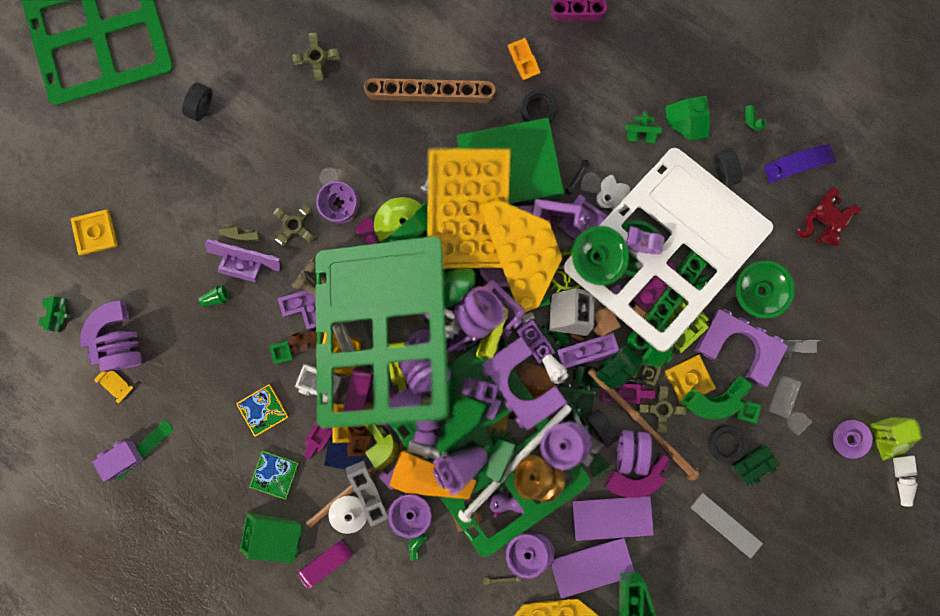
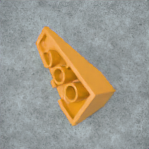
M403 450L394 469L389 486L407 494L469 499L477 480L472 479L459 493L449 494L450 490L447 488L443 489L434 476L433 469L436 468V463L433 464L431 460Z

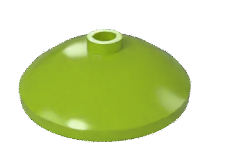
M397 197L385 202L378 209L374 219V231L378 241L381 243L401 225L399 221L401 219L407 220L421 204L416 200L406 197ZM428 228L418 238H426Z

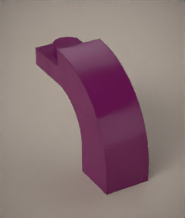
M659 453L648 474L635 479L627 478L613 470L604 487L622 497L639 498L647 496L656 491L665 482L666 479L660 476V473H664L668 468L669 458Z

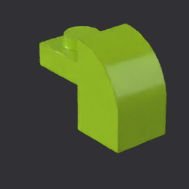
M371 425L368 429L377 441V444L365 453L374 467L383 471L397 458L399 443L396 437L391 434L388 435L383 426Z

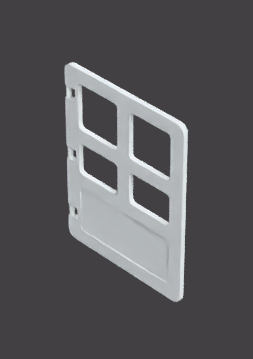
M671 148L623 199L617 208L599 225L614 229L626 242L628 233L622 229L621 225L637 208H641L671 232V236L663 244L662 253L654 255L628 250L632 256L643 264V267L617 295L613 294L604 285H594L582 279L575 270L572 256L564 265V271L661 352L667 351L773 230V224L678 148ZM664 165L668 169L661 175L657 170ZM626 206L630 210L623 216L619 211ZM682 244L687 245L717 270V273L702 290L694 288L666 264L668 259ZM653 276H658L689 303L664 333L657 331L629 307V303Z

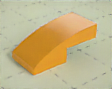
M526 38L507 45L522 80L541 73Z

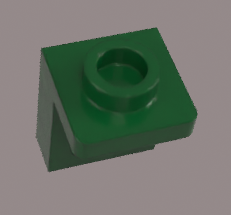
M577 365L573 373V384L600 388L601 386L587 373L591 368H594L596 371L598 368Z

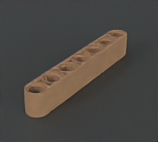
M372 78L368 79L364 84L365 93L371 100L488 103L495 97V86L489 81ZM371 86L378 87L375 93L369 92ZM391 86L397 88L394 93H389L387 90ZM409 87L416 88V91L412 94L406 92ZM428 87L435 89L432 94H427L425 90ZM452 88L454 92L448 95L444 93V90ZM470 88L473 92L470 95H465L463 90ZM487 88L490 89L492 93L490 95H484L482 94V90Z

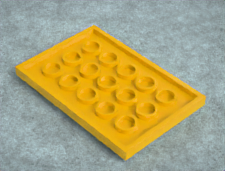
M429 149L427 237H437L442 241L443 268H502L479 206L496 199L508 204L509 149Z

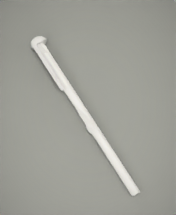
M567 404L511 461L502 482L516 469L518 463L541 443L545 432L551 427L558 425L572 410ZM493 480L471 503L468 509L465 511L461 509L459 511L460 520L470 522L472 520L470 518L472 513L481 506L501 483Z

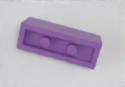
M614 333L557 350L561 364L568 371L577 368V365H587L609 358L619 348Z

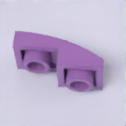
M529 319L515 329L539 364L545 356L555 353L532 319Z

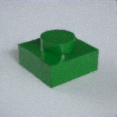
M288 341L269 346L274 364L294 360L290 345L288 346Z
M741 400L745 406L738 411L736 418L757 424L761 405Z

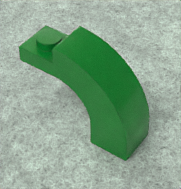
M428 200L381 243L417 239L428 228Z
M739 376L725 393L717 397H707L692 387L681 402L700 417L722 419L735 414L745 406L740 399L749 393L753 385Z

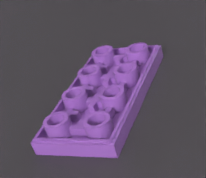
M650 495L639 498L619 497L572 501L576 541L654 535Z
M624 537L556 557L551 564L561 598L620 581V573L635 572Z

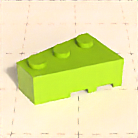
M890 417L870 424L882 461L905 454L921 439V429L915 419Z

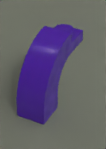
M826 144L785 156L765 165L764 168L771 184L802 172L820 169L836 163V159L831 145Z

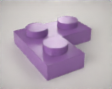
M304 290L278 298L283 317L302 312L306 329L316 328L315 296Z

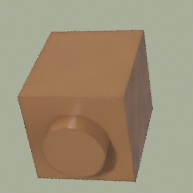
M600 306L594 310L593 328L598 337L621 327L614 313L608 308L604 309L603 306Z

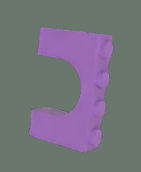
M727 309L715 310L709 321V328L704 331L694 351L711 360L716 359L723 343L730 335L734 333L744 334L753 341L756 349L755 359L745 378L761 387H767L788 345L784 344V340L777 336L771 337L767 335V331L763 328L750 326V322L746 319L733 317V313Z
M519 338L493 356V358L482 364L484 367L482 372L487 379L492 378L495 385H498L497 394L499 396L503 394L507 400L504 404L510 412L514 410L518 416L515 418L521 428L526 427L528 430L567 402L555 386L537 399L530 401L521 400L511 392L508 385L510 371L518 363L533 354L524 340Z

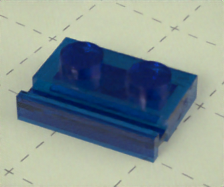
M330 437L324 465L346 470L347 467L363 460L365 462L366 456H348V442L333 443V438Z

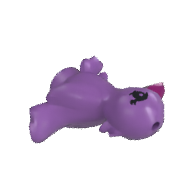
M503 490L490 497L489 507L493 511L495 518L507 510L522 513L523 515L524 511L513 496H508L509 491L505 492Z

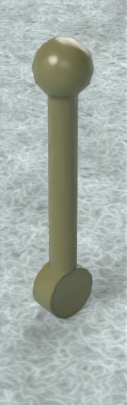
M519 576L496 579L483 578L484 585L495 582L517 581L521 583L523 581V578Z

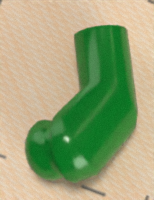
M746 106V123L755 131L764 129L766 121L755 116V106Z
M425 533L411 538L409 541L410 560L420 559L418 548L427 541Z

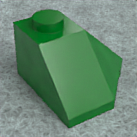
M707 96L688 98L665 106L667 123L673 130H677L689 141L709 138L710 112Z
M669 320L661 328L660 333H664L670 326ZM674 343L664 352L658 351L650 344L647 348L643 349L641 364L662 367L665 362L669 363L674 356V353H672Z

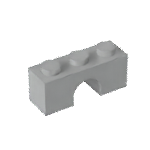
M364 460L347 467V477L354 492L357 493L370 526L387 520L388 513Z

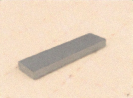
M702 492L690 506L694 512L750 559L762 546V542Z

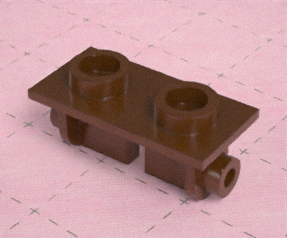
M316 328L303 334L301 332L294 333L288 338V346L290 345L291 353L295 352L297 354L308 351V343H311L312 349L316 348Z

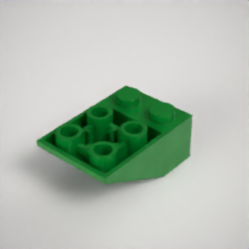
M465 396L462 397L461 401L457 400L453 409L455 416L453 419L449 418L445 427L447 434L445 438L441 436L436 447L437 451H439L438 457L444 456L477 429L485 405Z

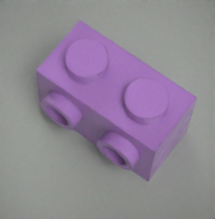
M118 441L113 445V449L103 451L97 455L98 459L92 463L103 482L113 481L143 461L133 441Z

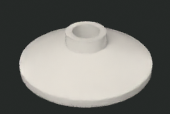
M342 496L335 500L329 509V521L333 528L341 533L357 532L366 523L367 518L360 499L355 496ZM350 514L352 518L347 520L345 515Z

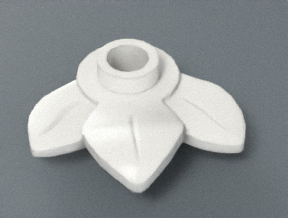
M613 175L606 177L601 182V191L597 194V204L605 209H616L630 193V187L623 183L617 184ZM624 206L619 212L626 210L627 207Z

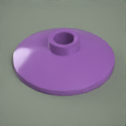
M847 420L839 424L835 429L833 443L839 454L846 458L857 459L869 452L872 446V434L864 423L857 420ZM850 435L853 437L852 442H848L847 440L848 436Z

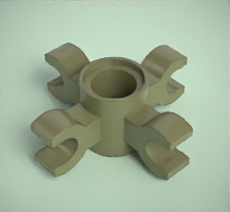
M310 33L311 47L307 50L306 54H293V62L295 66L310 63L314 68V78H316V81L324 80L322 66H324L327 60H340L339 51L337 48L323 51L319 47L317 33ZM313 55H321L318 60H312Z
M304 205L296 216H288L277 208L273 214L284 222L285 230L276 238V241L284 246L292 235H300L311 243L315 237L304 229L303 221L312 213V210ZM298 221V228L291 230V222Z
M658 386V401L654 405L638 404V412L653 413L658 417V433H667V418L672 414L687 415V407L672 406L667 402L668 386ZM661 404H664L667 408L664 415H660L658 412V407Z

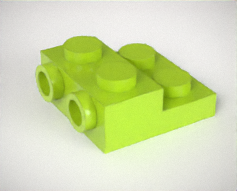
M684 298L669 317L670 325L688 306L689 303ZM701 311L674 342V347L682 353L709 328V317Z

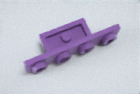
M207 239L205 242L208 253L223 257L218 267V273L256 282L261 267L280 271L281 261L276 256L261 254L255 250L242 249L236 245L223 244L217 240Z

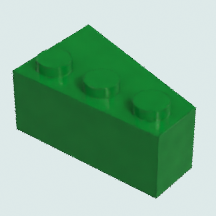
M639 572L620 573L619 616H656L645 581Z

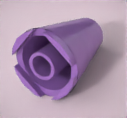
M476 446L440 456L433 462V464L436 463V468L433 469L434 476L443 489L447 488L450 490L449 494H457L484 467L488 461V454L485 449Z

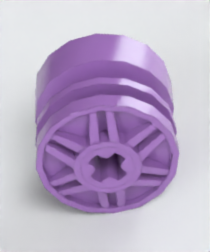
M331 181L319 190L316 197V206L319 213L325 219L338 224H345L352 221L358 215L361 208V199L358 193L348 184L341 181ZM339 199L344 201L342 208L336 206L339 203Z
M118 331L95 339L96 344H105V346L97 348V352L107 353V356L98 359L100 372L142 365L141 353L131 351V348L139 345V342H129V340L138 337L137 332Z
M430 359L398 362L400 371L407 379V383L415 395L423 396L432 393V366ZM447 368V381H448V379L450 378V371H449L448 368Z

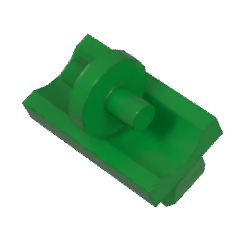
M643 111L642 116H635L634 121L641 122V124H625L628 141L637 142L639 132H646L645 142L656 143L658 133L661 134L662 127L658 125H647V123H654V117H648L647 111Z
M55 296L43 299L42 306L47 309L46 316H41L38 323L39 326L43 327V330L61 332L64 319H71V315L66 314L67 299Z

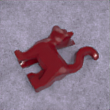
M833 186L823 195L820 204L807 215L805 219L807 230L804 231L797 228L796 232L800 237H810L815 229L813 220L817 219L829 227L818 238L817 243L824 242L827 245L838 246L841 243V232L848 226L852 215H857L861 212V209L855 204L843 211L837 208L835 205L841 203L843 199L838 197L840 191Z

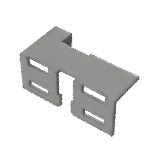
M786 340L784 344L788 345V348L784 353V357H792V352L817 353V341L821 340H804L803 343H798L802 340Z

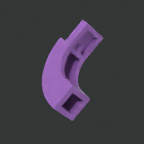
M114 301L104 304L94 310L85 321L81 331L80 344L82 348H89L88 359L92 365H99L98 359L105 356L104 352H97V348L102 347L103 344H96L95 339L102 337L111 325L129 321L126 302Z

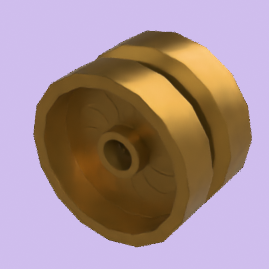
M526 456L518 463L515 469L514 486L522 498L551 502L560 496L564 488V470L553 467L544 457Z

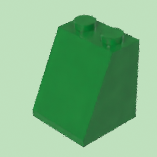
M247 512L240 551L247 559L294 564V560L298 557L299 553L298 539L302 536L301 524L294 520Z

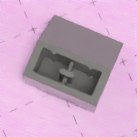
M576 288L552 294L549 330L587 336L594 327V296L587 290Z

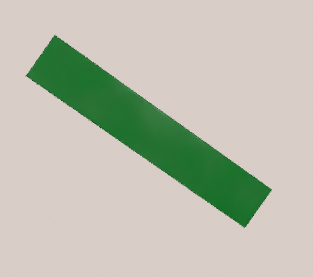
M166 420L136 446L142 458L149 454L174 430ZM130 470L117 477V479L120 481Z

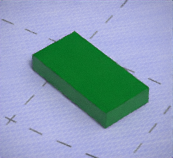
M497 439L482 475L501 483L517 446Z

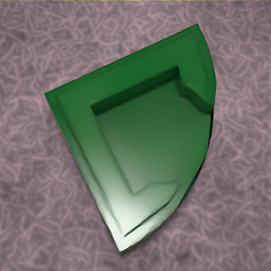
M599 453L593 455L594 460L590 464L591 472L596 479L610 467Z

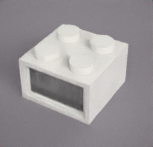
M303 365L295 387L300 388V393L308 396H313V394L318 396L316 367ZM333 374L335 401L339 396L345 379ZM328 393L323 394V402L328 403Z

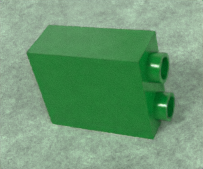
M549 118L457 135L458 147L449 148L509 149V205L514 207L535 205L536 199L557 201L561 200L564 194Z

